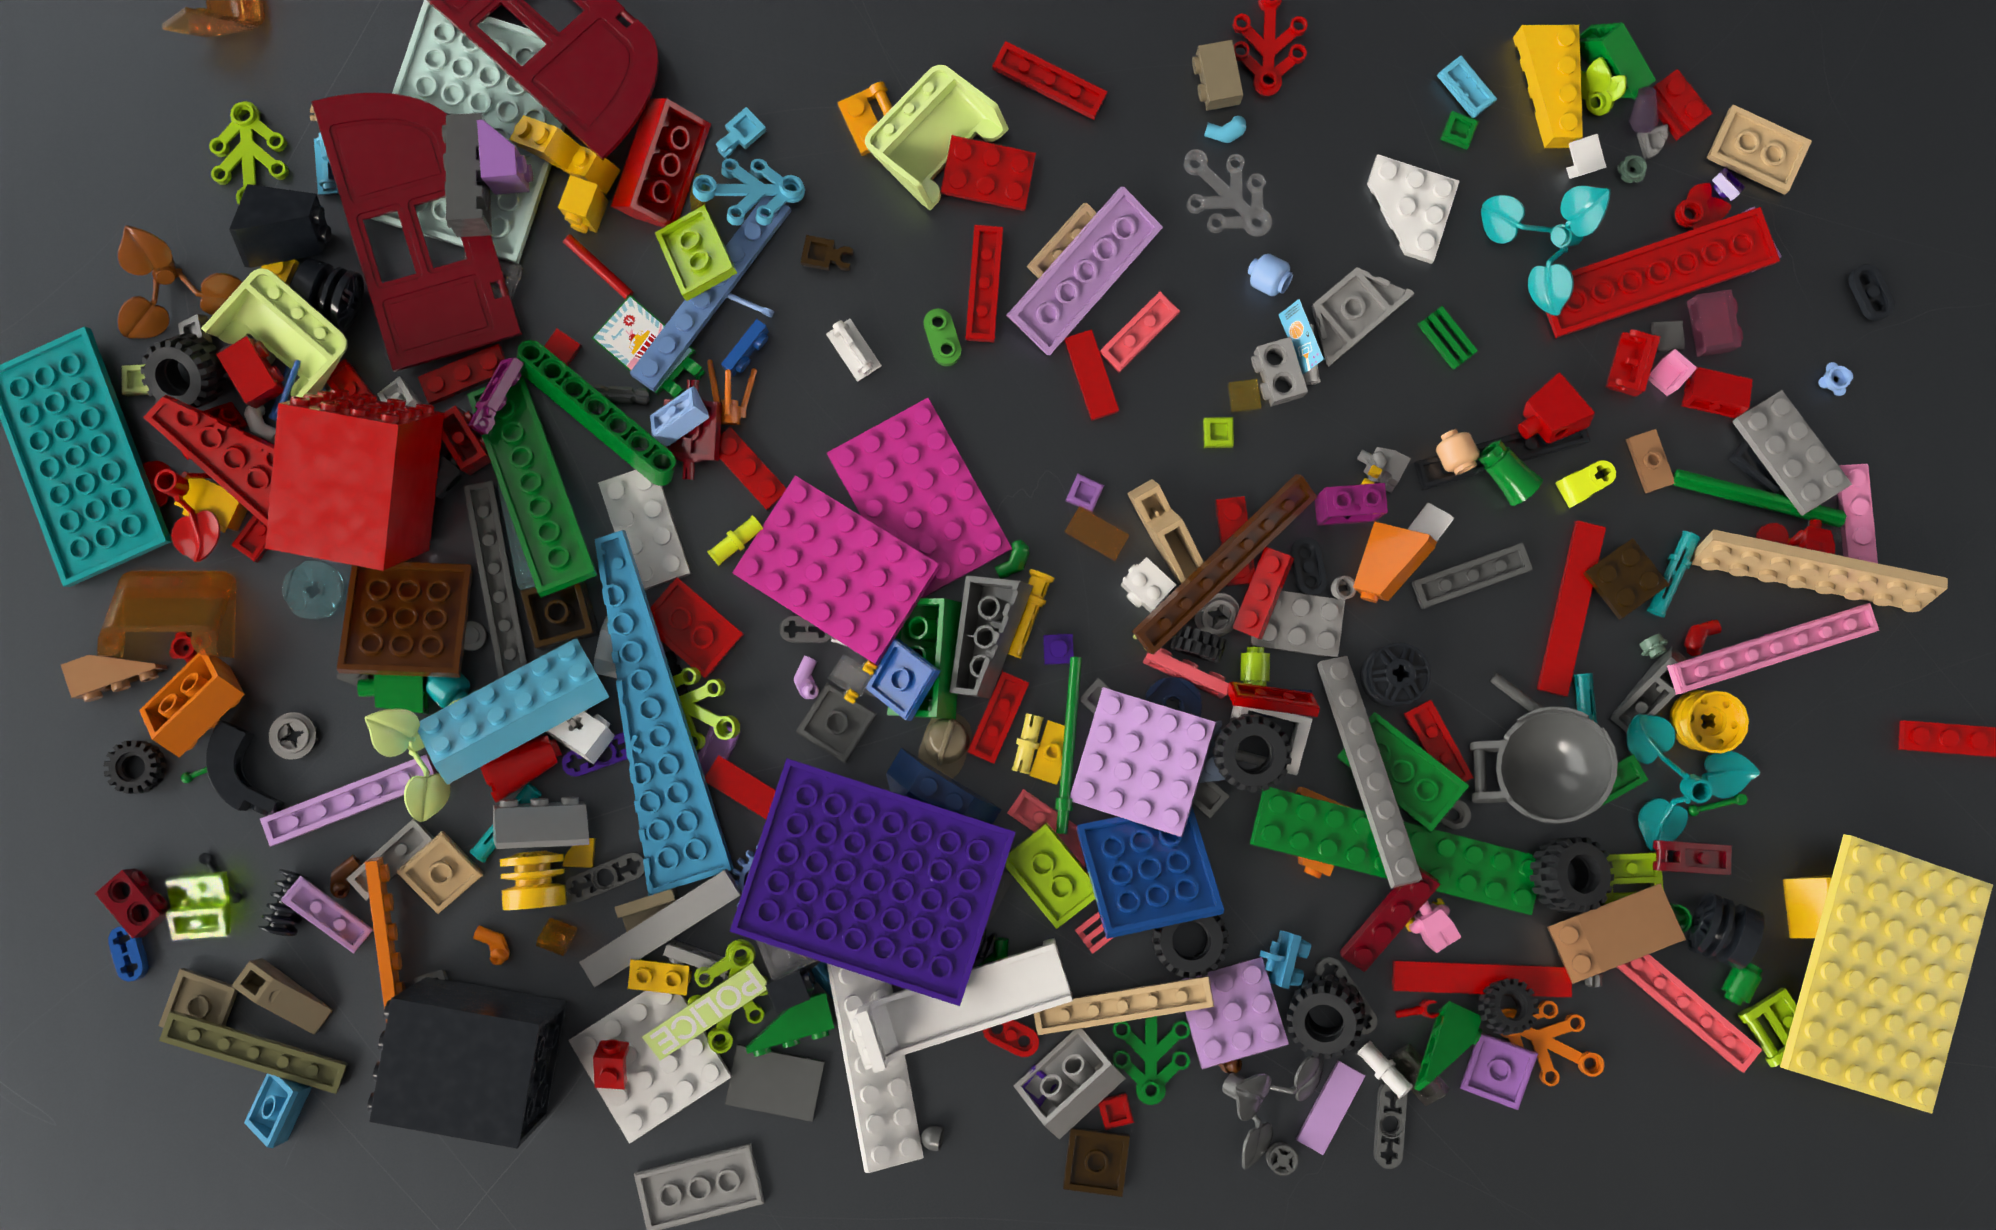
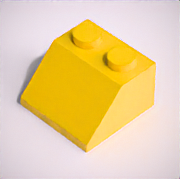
M1832 875L1783 879L1790 938L1816 937Z

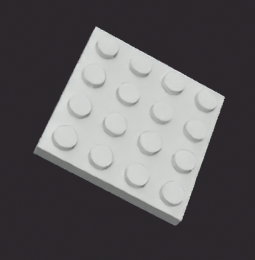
M644 991L568 1040L593 1083V1056L599 1042L610 1039L629 1042V1051L626 1056L627 1084L625 1089L597 1088L629 1144L733 1077L720 1054L711 1050L706 1031L661 1061L642 1038V1036L687 1007L688 1001L684 995Z

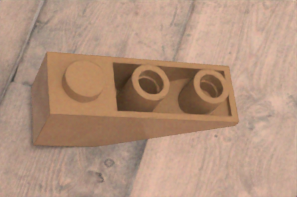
M86 655L61 664L71 698L84 699V702L98 700L103 697L102 693L109 690L113 692L126 690L131 687L130 683L137 680L141 682L154 680L159 677V672L168 670L167 665L95 655Z

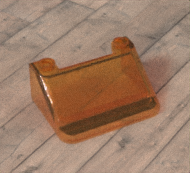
M128 571L124 573L117 583L98 636L97 656L123 658L126 632H192L191 644L197 653L206 656L234 658L235 578L225 571Z

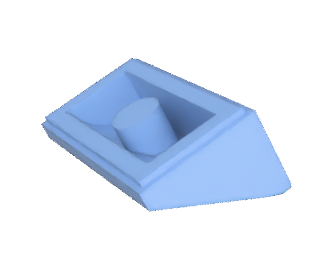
M694 386L650 415L652 436L664 446L671 445L709 418L708 411Z

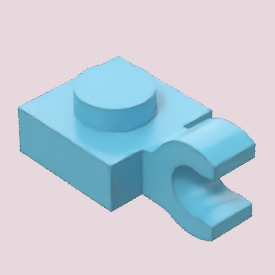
M745 107L725 125L729 133L716 143L717 151L726 159L739 144L746 150L766 132V127Z

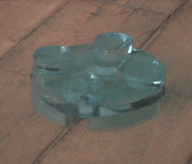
M305 561L295 569L292 568L285 576L282 585L284 601H287L288 606L291 608L290 610L299 617L311 620L330 617L336 612L344 597L343 577L326 563ZM314 582H317L320 592L314 598H310L311 593L307 592V587H311L314 585Z

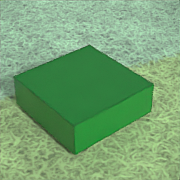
M1452 111L1440 140L1467 150L1479 121Z

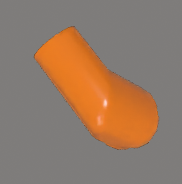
M479 925L473 939L488 944L491 955L489 958L490 962L494 965H502L508 960L510 954L505 936Z

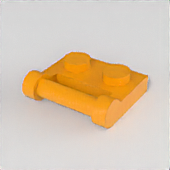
M884 81L877 82L868 89L837 102L861 156L871 153L865 145V137L878 123L869 101L876 98L884 116L892 108V104L886 94L888 89Z

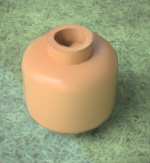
M1454 429L1441 436L1442 441L1437 445L1436 453L1446 471L1459 475L1477 466L1476 461L1480 456V452L1470 433H1458L1457 429Z

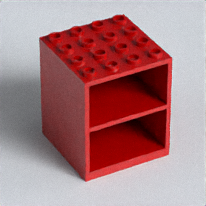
M331 388L330 392L317 391V394H304V397L292 396L291 401L278 403L265 549L382 571L430 550L444 412L434 411V406L427 404H416V407L406 406V401L400 399H387V402L378 401L377 396L372 394L360 393L358 397L348 395V390Z

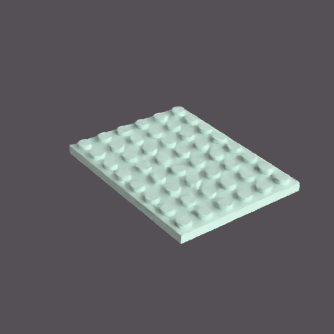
M424 0L392 94L421 99L441 109L447 115L482 113L486 123L510 143L512 142L509 138L514 131V127L523 115L556 126L564 131L565 126L427 0ZM489 16L478 25L484 33L521 66L546 45L530 29ZM512 143L519 153L525 156L527 164H531L533 182H529L530 192L495 195L490 189L491 236L498 258L519 264L552 164ZM446 197L415 206L424 236L464 247L461 237H457L452 228L447 226ZM397 211L371 218L372 220L402 228Z

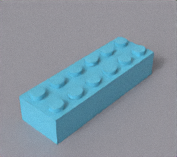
M575 638L419 721L418 733L433 765L448 785L609 698V695L578 639Z

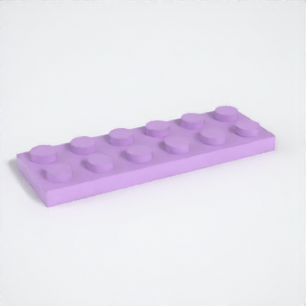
M1120 187L1006 316L1046 355H1051L1163 227L1125 187Z

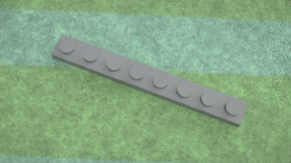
M1348 656L1320 661L1317 667L1390 887L1395 888L1419 882L1422 880V876Z

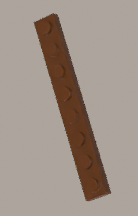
M1296 474L1132 631L1148 653L1154 655L1317 498L1302 475Z

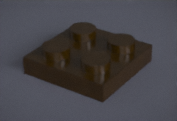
M1633 538L1583 573L1619 620L1670 585Z
M1072 1127L1069 1133L1063 1189L1123 1197L1130 1135Z

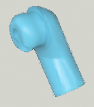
M1235 116L1224 126L1208 122L1204 136L1224 143H1231L1246 131V120L1242 116Z

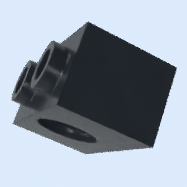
M803 962L770 975L765 987L776 1013L810 1000L815 989L816 980L811 968L805 969Z

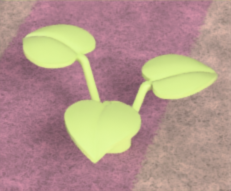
M386 709L365 716L371 741L377 752L386 757H393L402 754L408 749L409 754L413 756L422 769L424 776H413L408 780L404 790V801L409 814L419 822L427 821L445 806L451 791L450 784L447 785L439 773L430 775L429 769L418 755V751L425 747L418 733L420 727L418 717L406 709Z

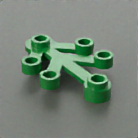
M1157 1016L1145 1018L1144 1044L1131 1031L1127 1021L1114 1023L1112 1027L1114 1035L1117 1038L1123 1039L1145 1061V1074L1131 1062V1058L1125 1050L1114 1052L1112 1056L1113 1064L1117 1068L1123 1069L1137 1083L1136 1094L1143 1103L1148 1105L1159 1103L1165 1096V1083L1179 1070L1186 1069L1189 1066L1190 1057L1183 1050L1174 1052L1172 1061L1158 1074L1157 1061L1179 1039H1185L1189 1036V1025L1183 1020L1174 1022L1172 1030L1157 1044ZM1119 1024H1125L1127 1031L1124 1034H1118L1116 1027ZM1180 1024L1186 1026V1032L1183 1035L1176 1034V1027ZM1119 1054H1124L1127 1056V1061L1122 1065L1118 1064L1116 1057ZM1178 1055L1186 1056L1185 1064H1176V1057ZM1148 1085H1155V1094L1148 1095L1145 1092Z

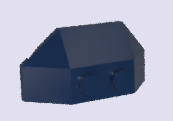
M903 748L900 749L886 773L890 791L990 824L994 823L1001 811V808Z

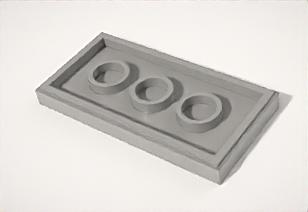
M752 1143L634 1173L647 1230H662L765 1203Z

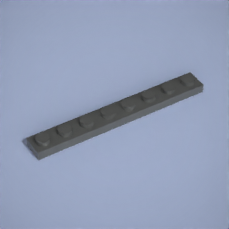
M487 481L464 485L463 488L498 677L500 679L528 663L494 482Z

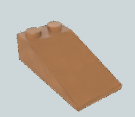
M1661 883L1547 927L1573 984L1686 940Z

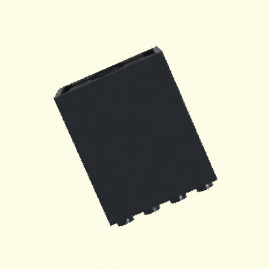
M425 977L395 995L391 1000L387 1001L384 1009V1019H387L386 1029L381 1033L378 1042V1049L382 1050L380 1062L376 1063L373 1071V1080L376 1081L375 1091L371 1093L367 1105V1110L371 1112L369 1122L518 1149L547 1118L567 1001Z

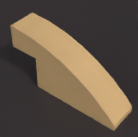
M1151 479L1127 494L1156 548L1180 586L1204 562L1183 519L1171 509L1160 485Z

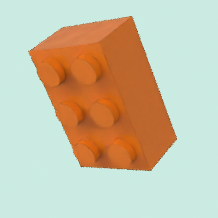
M203 648L139 711L152 740L180 758L187 750L192 749L196 745L198 739L207 730L215 727L219 719L230 708L235 707L245 694L231 667Z

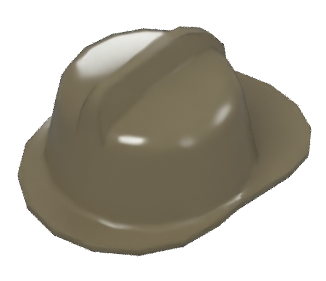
M957 713L956 720L931 719L925 730L918 758L950 778H954L962 769L970 747L972 737L970 724L963 716Z

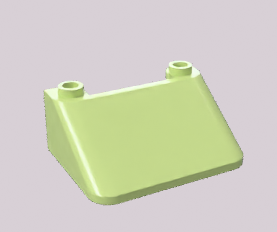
M936 65L930 68L867 133L865 145L882 165L922 205L931 211L941 198V190L933 179L946 166L951 135L973 139L978 135L986 142H993L1001 138L1009 128L997 103L949 67Z
M264 268L251 272L201 328L206 333L216 336L228 344H234L251 334L290 369L293 368L295 360H300L301 364L297 373L300 378L292 386L291 397H304V394H317V391H321L347 349L346 336L276 274Z

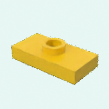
M1047 721L1029 776L1055 785L1058 784L1061 775L1064 725Z

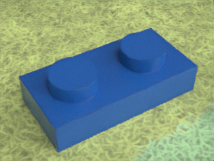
M756 319L721 363L725 371L727 369L731 371L733 377L737 372L742 373L751 361L749 357L754 350H760L766 344L769 338L767 336L769 331L765 324Z

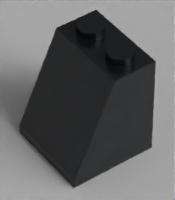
M250 184L246 186L229 228L244 267L248 268L320 255L325 244L329 243L331 239V227L327 225L325 210L320 205L317 194Z

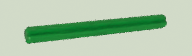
M1680 469L1676 470L1673 475V485L1807 520L1818 519L1823 524L1835 527H1842L1846 520V514L1842 510L1819 505L1801 516L1787 496Z

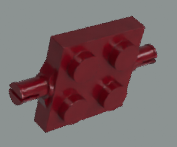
M687 380V389L694 386L699 393L700 380ZM664 399V406L673 399ZM702 399L709 418L671 445L665 446L673 453L675 459L683 461L682 479L695 480V462L703 460L719 461L722 402Z

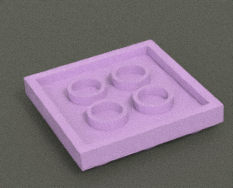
M1262 957L1207 972L1208 975L1206 976L1210 978L1215 1006L1185 1011L1202 1069L1289 1045Z

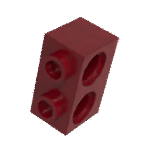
M135 868L121 870L94 893L132 939L145 937L172 913L167 908L168 902L160 893L154 892L148 885L149 879L147 876ZM125 883L130 887L128 897L123 894L122 890ZM144 905L149 910V916L146 920L141 915Z

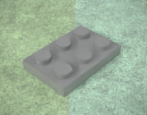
M1281 591L1262 640L1251 636L1250 646L1338 658L1345 600Z

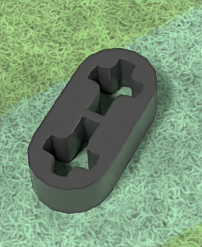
M800 616L785 618L779 627L782 638L790 643H826L832 640V636L825 633L824 638H820L819 633L810 632V627L816 626ZM793 621L797 627H805V632H797L795 638H791L790 633L785 632V628L790 627Z

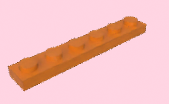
M383 857L370 858L365 862L385 1009L388 1000H391L392 997L405 990V984L399 980L398 970L402 969V959L400 952H396L394 941L398 940V929L396 923L391 921L390 911L394 910V900L392 893H388L386 882L390 881V870L388 864H384Z

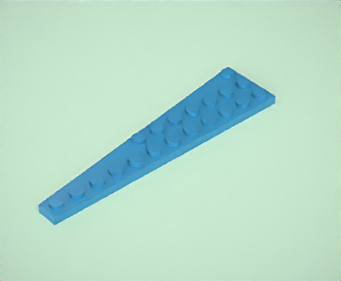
M621 530L594 540L600 580L603 584V600L607 608L608 633L611 635L612 659L613 663H615L617 675L616 686L627 759L630 762V778L634 787L635 812L638 814L639 838L640 842L642 841L644 853L643 864L648 896L717 875L725 869L730 871L734 869L626 531Z

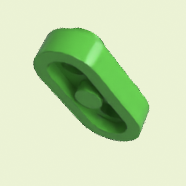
M933 309L924 318V329L933 357L938 364L952 366L961 357V345L950 314L943 309ZM937 318L942 319L944 322L940 327L933 325V321ZM949 345L952 347V352L944 354L941 351L942 347Z

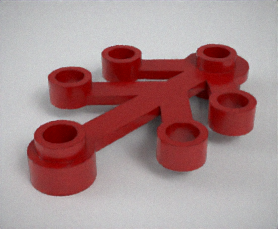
M1258 0L1260 9L1264 11L1263 38L1250 25L1251 20L1246 14H1238L1232 24L1234 31L1242 34L1263 56L1261 66L1249 54L1250 48L1246 42L1239 41L1234 44L1236 61H1240L1253 74L1254 88L1259 94L1264 96L1276 94L1281 88L1282 76L1295 64L1302 63L1307 55L1305 46L1295 44L1291 47L1288 57L1274 67V57L1297 36H1302L1308 27V22L1304 17L1296 16L1292 19L1289 28L1275 40L1276 10L1279 9L1282 0ZM1237 21H1245L1246 26L1239 27L1237 25ZM1301 23L1303 25V29H1295L1294 24ZM1243 48L1245 50V54H1237L1236 49ZM1293 51H1300L1302 53V57H1295L1293 55ZM1270 77L1272 78L1273 83L1266 84L1263 81V78Z

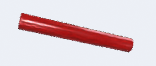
M571 234L563 240V243L625 300L629 295H633L634 291Z

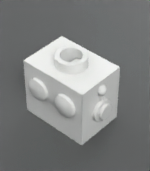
M1147 557L1139 565L1134 564L1128 570L1129 573L1126 577H1123L1121 584L1129 593L1126 596L1128 600L1138 608L1142 605L1150 613L1170 595L1169 592L1176 586Z

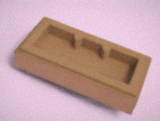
M1656 429L1626 439L1645 494L1674 484V477Z

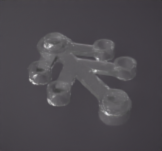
M1193 149L1189 151L1184 159L1185 170L1189 174L1199 175L1220 196L1203 197L1200 194H1193L1187 202L1188 210L1191 213H1199L1203 209H1235L1241 216L1223 217V215L1218 213L1211 215L1207 223L1208 229L1213 233H1219L1223 229L1244 228L1252 236L1259 237L1265 235L1272 225L1271 215L1263 209L1265 178L1258 173L1252 174L1249 177L1247 188L1252 192L1250 207L1242 199V169L1245 161L1241 155L1232 154L1227 160L1226 167L1230 172L1229 187L1207 166L1208 158L1202 150ZM1197 160L1200 163V167L1193 168L1190 162ZM1238 160L1240 167H1232L1230 161ZM1258 179L1261 182V186L1254 187L1251 181ZM1199 200L1201 206L1194 208L1191 205V201ZM1214 219H1218L1221 221L1222 225L1220 227H1214L1211 221ZM1252 220H1261L1262 226L1255 227L1252 224Z

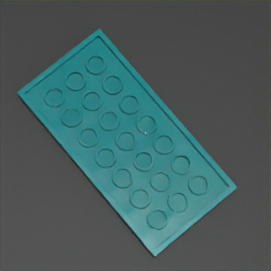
M84 326L1 364L0 420L63 587L76 585L172 542L91 328Z

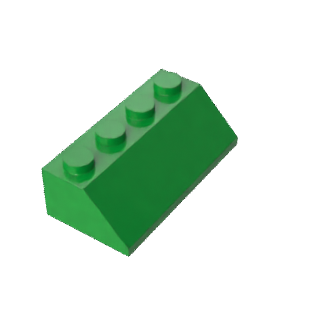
M920 598L895 639L901 640L941 671L914 717L956 720L957 694L950 693L962 602L945 598ZM888 707L887 715L900 716Z

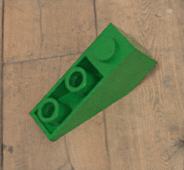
M823 991L813 994L810 1000L780 1013L746 1046L747 1054L753 1052L754 1057L772 1052V1046L782 1044L783 1048H788L800 1044V1038L811 1035L812 1040L830 1035L828 1030L835 1027L826 993Z

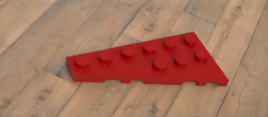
M167 394L162 396L143 418L267 526L274 444Z

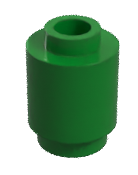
M1749 963L1747 967L1741 970L1732 967L1721 988L1726 992L1724 998L1739 1006L1743 1002L1749 1004L1762 980L1760 975L1763 970L1752 963Z

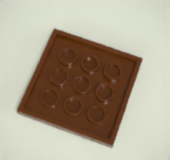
M402 562L384 571L352 565L337 671L343 674L460 678L473 575L472 565Z

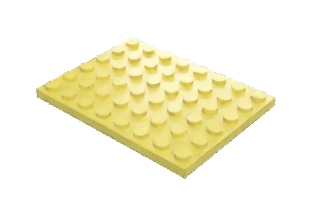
M1843 834L1780 1067L1932 1114L1993 884L1872 842Z

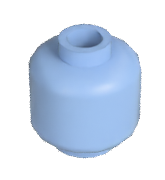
M1269 253L1264 254L1259 259L1255 258L1248 269V274L1251 275V286L1272 297L1279 293L1283 294L1289 287L1293 277V273L1290 272L1289 263Z

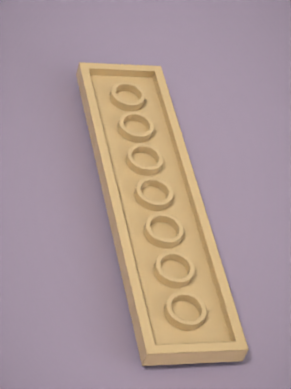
M1714 529L1695 549L1690 560L1692 565L1701 566L1704 570H1720L1729 572L1733 576H1749L1758 578L1762 582L1787 584L1791 588L1812 589L1820 594L1841 595L1849 600L1870 601L1877 606H1894L1902 608L1906 612H1919L1948 589V578Z

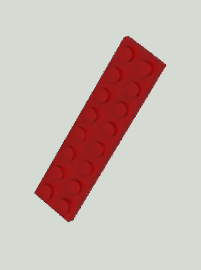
M1761 207L1571 271L1574 287L1561 314L1556 316L1547 312L1546 314L1556 339L1778 263L1780 258Z

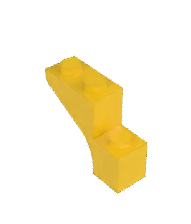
M525 115L515 125L514 131L509 138L518 147L551 163L568 174L598 184L606 195L621 171L608 159L601 160L592 150L580 146L558 127Z

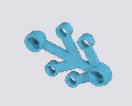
M728 158L722 162V175L729 179L736 178L743 184H716L713 177L699 175L694 179L692 189L693 195L701 202H707L714 196H746L737 205L728 208L727 221L732 225H741L744 222L745 214L764 196L775 197L767 205L757 208L756 221L761 225L771 224L774 213L786 202H799L805 195V186L799 177L794 175L782 177L771 169L763 159H754L751 162L750 173L740 167L735 159ZM756 167H760V168H762L763 170H757V169H755V168H756ZM765 177L772 184H763L758 179ZM732 214H738L740 216L734 217ZM761 214H767V215H769V216H768V217H764V216H762Z

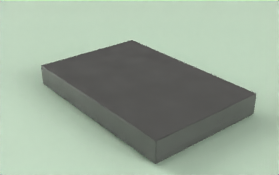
M737 1044L731 1071L733 1077L729 1081L725 1105L813 1122L825 1061L777 1051L754 1057L753 1052L747 1054V1045Z

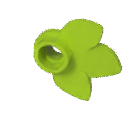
M1599 57L1591 63L1586 72L1581 70V97L1586 100V106L1593 115L1602 116L1607 114L1612 109L1614 102L1624 95L1627 77L1625 75L1612 77L1606 61L1603 57ZM1597 97H1598V98L1600 99V101H1601V105H1600V106H1599L1598 103H1597Z

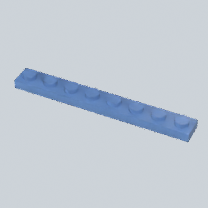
M764 196L725 246L737 274L689 301L684 300L630 371V375L654 392L658 389L791 213L789 206L784 204L775 212L771 224L761 225L756 221L757 208L767 205L774 196ZM761 214V215L764 216V217H768V216H769V215H767V214Z

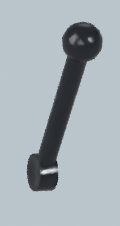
M202 853L199 856V862L209 868L230 895V902L234 904L239 903L242 899L241 894L231 888L211 862L212 857L208 853Z

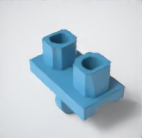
M1280 930L1277 942L1272 941L1270 951L1261 950L1260 956L1267 958L1265 970L1270 971L1268 977L1270 983L1289 989L1290 985H1302L1304 973L1303 970L1294 967L1296 957L1307 958L1311 949V944L1302 940V936Z

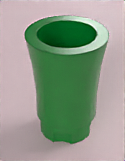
M1501 440L1490 443L1480 453L1478 460L1484 465V469L1502 490L1511 506L1524 502L1541 486L1543 478L1531 470Z

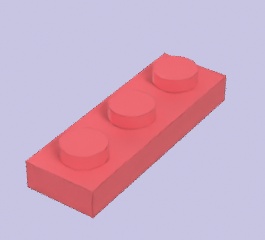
M1160 648L1154 655L1147 652L1144 657L1143 664L1169 676L1186 679L1196 688L1219 699H1223L1227 695L1229 683L1225 682L1226 678L1211 671L1207 674L1199 670V666L1192 661L1183 659L1181 662L1172 658V653L1164 648Z

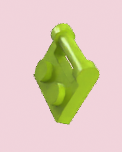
M1656 852L1608 854L1609 856L1606 859L1608 862H1612L1613 868L1610 869V872L1614 874V881H1610V886L1613 887V884L1650 883L1652 887L1661 883L1663 888L1662 871L1653 870ZM1612 888L1611 893H1606L1608 898L1606 902L1600 904L1603 906L1636 892L1613 893Z
M1782 987L1755 1005L1745 1008L1738 1013L1741 1022L1748 1025L1767 1055L1765 1059L1770 1067H1776L1782 1062L1797 1007L1787 989ZM1762 1014L1765 1015L1784 1045L1780 1050L1776 1049L1757 1019Z

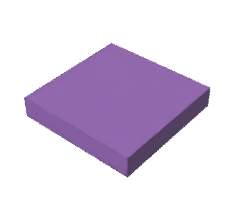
M1482 1032L1479 1041L1473 1047L1460 1089L1519 1110L1538 1053Z

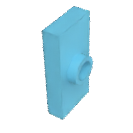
M1462 56L1455 59L1437 75L1473 119L1497 100L1496 96Z

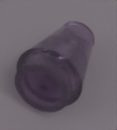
M1643 87L1638 90V95L1629 118L1631 127L1636 132H1651L1659 122L1656 90L1652 87Z

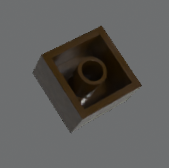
M585 580L544 597L539 596L536 587L520 591L535 648L546 650L564 645L575 638L579 641L599 635Z

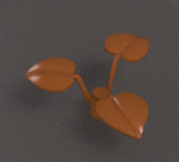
M126 225L118 248L120 266L128 273L138 276L147 275L152 271L154 279L153 294L150 302L144 297L134 296L121 306L118 314L119 330L127 338H150L163 333L169 325V314L164 307L156 305L159 285L171 284L177 277L196 296L202 297L200 307L210 315H213L240 286L242 281L230 274L215 273L203 280L201 283L202 291H200L187 279L182 269L176 268L171 249L166 242L150 232Z

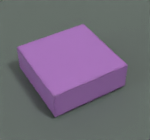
M1077 474L1066 502L1092 513L1104 485Z

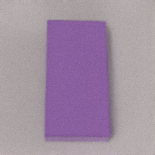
M710 726L705 737V745L698 753L704 776H706L718 755L729 761L741 731L735 738L722 740L715 735L713 726ZM727 726L728 731L732 732V728Z

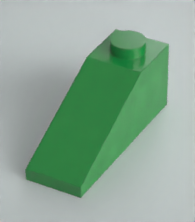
M1451 1001L1438 1010L1440 1014L1434 1022L1414 1086L1415 1090H1422L1472 1044H1477L1482 1034V1029L1479 1028L1481 1023L1480 1015Z

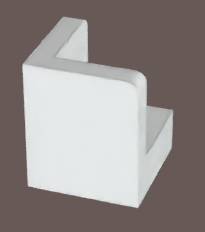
M1598 134L1569 143L1574 163L1573 166L1566 168L1569 179L1606 168Z

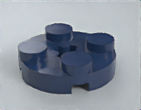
M1176 677L1160 679L1148 689L1144 700L1168 707L1165 703L1167 699L1171 701L1178 699L1180 711L1201 717V695L1198 689L1186 679Z

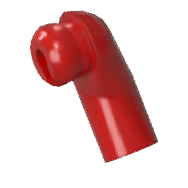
M1715 619L1693 625L1685 639L1686 652L1690 656L1700 655L1703 652L1706 638L1721 633L1720 622Z

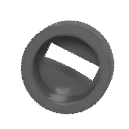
M930 1126L921 1135L922 1144L927 1149L940 1152L944 1139V1128Z

